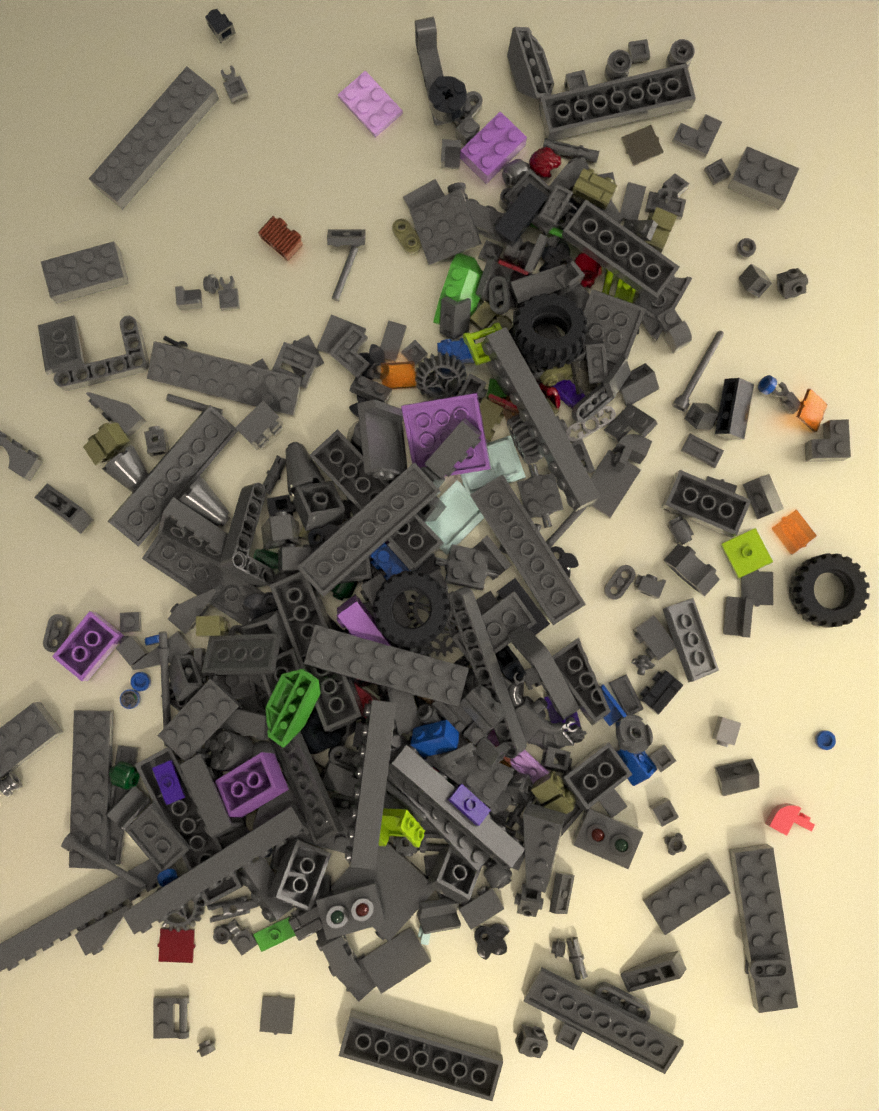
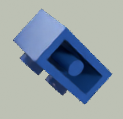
M460 338L459 341L444 339L440 341L441 343H437V353L440 352L441 355H445L447 352L449 357L454 354L456 359L462 361V364L474 363L463 338Z
M386 543L371 555L373 559L371 563L377 570L382 569L386 573L383 576L386 580L394 574L401 573V571H410Z
M448 720L413 728L411 746L422 757L457 750L459 732Z

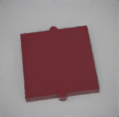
M499 257L498 264L528 275V271L524 270L525 267Z
M489 394L488 397L491 402L503 407L506 411L519 414L516 405L493 394Z
M161 928L160 941L157 944L159 947L158 962L193 963L194 948L196 947V944H194L195 929H188L187 931L181 929L180 932H177L176 929L169 931V928Z

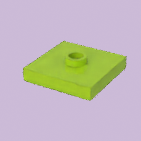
M756 528L720 545L737 579L773 563Z

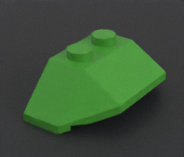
M462 253L455 255L438 301L433 323L440 325L441 300L445 297H449L456 302L469 298L471 299L470 317L476 312L480 297L476 295L483 271L474 257Z
M299 669L282 674L266 705L268 737L282 748L305 726L321 694L319 680L306 670Z

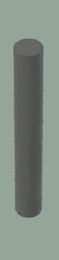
M351 246L334 290L332 299L335 301L340 299L358 252V248Z
M168 394L166 398L168 402L199 411H204L208 406ZM213 407L221 415L223 414V409Z

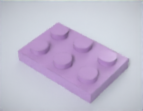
M366 71L338 94V98L375 138L403 114V110Z

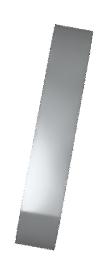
M604 406L590 419L596 424L592 430L586 428L585 422H576L569 426L566 430V435L570 443L584 439L610 424L616 416L615 410L611 406ZM603 411H605L606 413L610 412V419H608L607 417L603 418L600 421L602 423L600 425L598 418L604 414ZM582 427L583 431L578 433L577 438L570 437L572 429L575 432Z

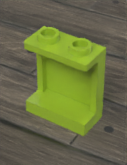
M383 808L379 846H386L390 836L406 837L414 847L419 848L424 838L425 830L407 809Z

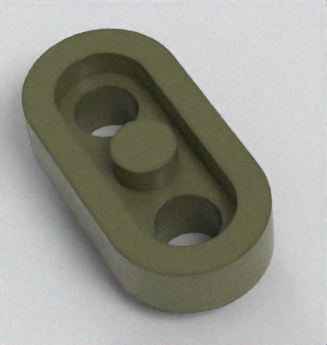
M406 219L396 220L392 226L394 236L406 253L411 255L418 253L421 249V242L417 233ZM403 225L405 226V229L400 230L398 229V227ZM410 241H414V242H415V244L412 245V246L409 245L408 243H409Z
M573 362L569 365L565 363L562 368H557L556 366L543 372L540 380L544 386L551 387L562 380L573 378L577 369Z

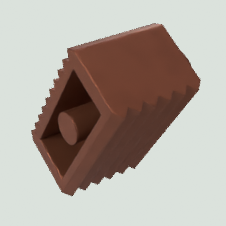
M272 216L258 232L260 238L287 261L303 245L301 235L294 229L292 231L289 230L287 223L280 217L277 219Z

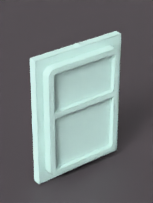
M511 435L487 443L491 465L490 470L460 474L468 496L502 474L508 483L526 478Z
M458 480L439 498L447 506L436 521L425 522L444 542L440 549L446 555L449 554L452 544L458 545L484 519L472 498L467 495L465 487Z

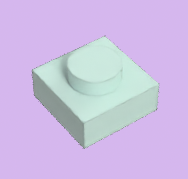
M420 925L418 937L421 938V944L429 945L431 933L424 934Z

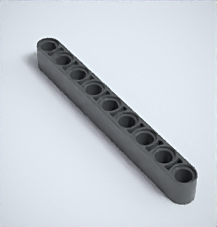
M463 587L450 594L449 603L478 685L488 689L491 697L503 706L507 714L494 730L499 744L501 745L506 742L511 747L505 756L513 759L526 749V740L474 593L470 588Z

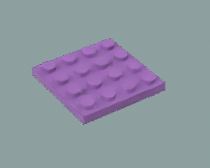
M478 393L401 406L412 464L415 462L420 469L421 467H427L425 465L426 461L465 418L482 433L479 437L481 441L474 449L470 447L466 451L469 455L462 463L458 461L454 465L456 470L451 475L491 469Z

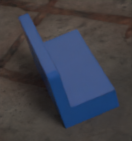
M600 684L599 687L611 711L603 719L611 726L627 715L604 684Z
M622 749L616 751L632 773L627 778L632 786L649 779L657 770V767L645 751L640 754H633Z

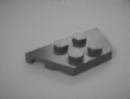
M673 276L654 303L641 293L634 303L646 308L641 323L655 342L663 331L656 317L671 307L676 308L692 280L691 277L678 278Z

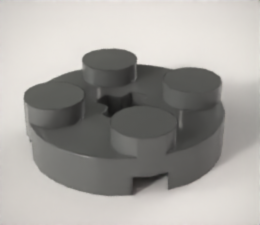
M627 715L616 723V737L619 741L620 749L627 750L633 754L644 752L653 742L652 730L648 724L645 725L642 722L643 719L640 716Z

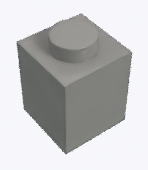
M718 716L712 739L717 740L718 745L728 747L731 744L735 746L741 723Z

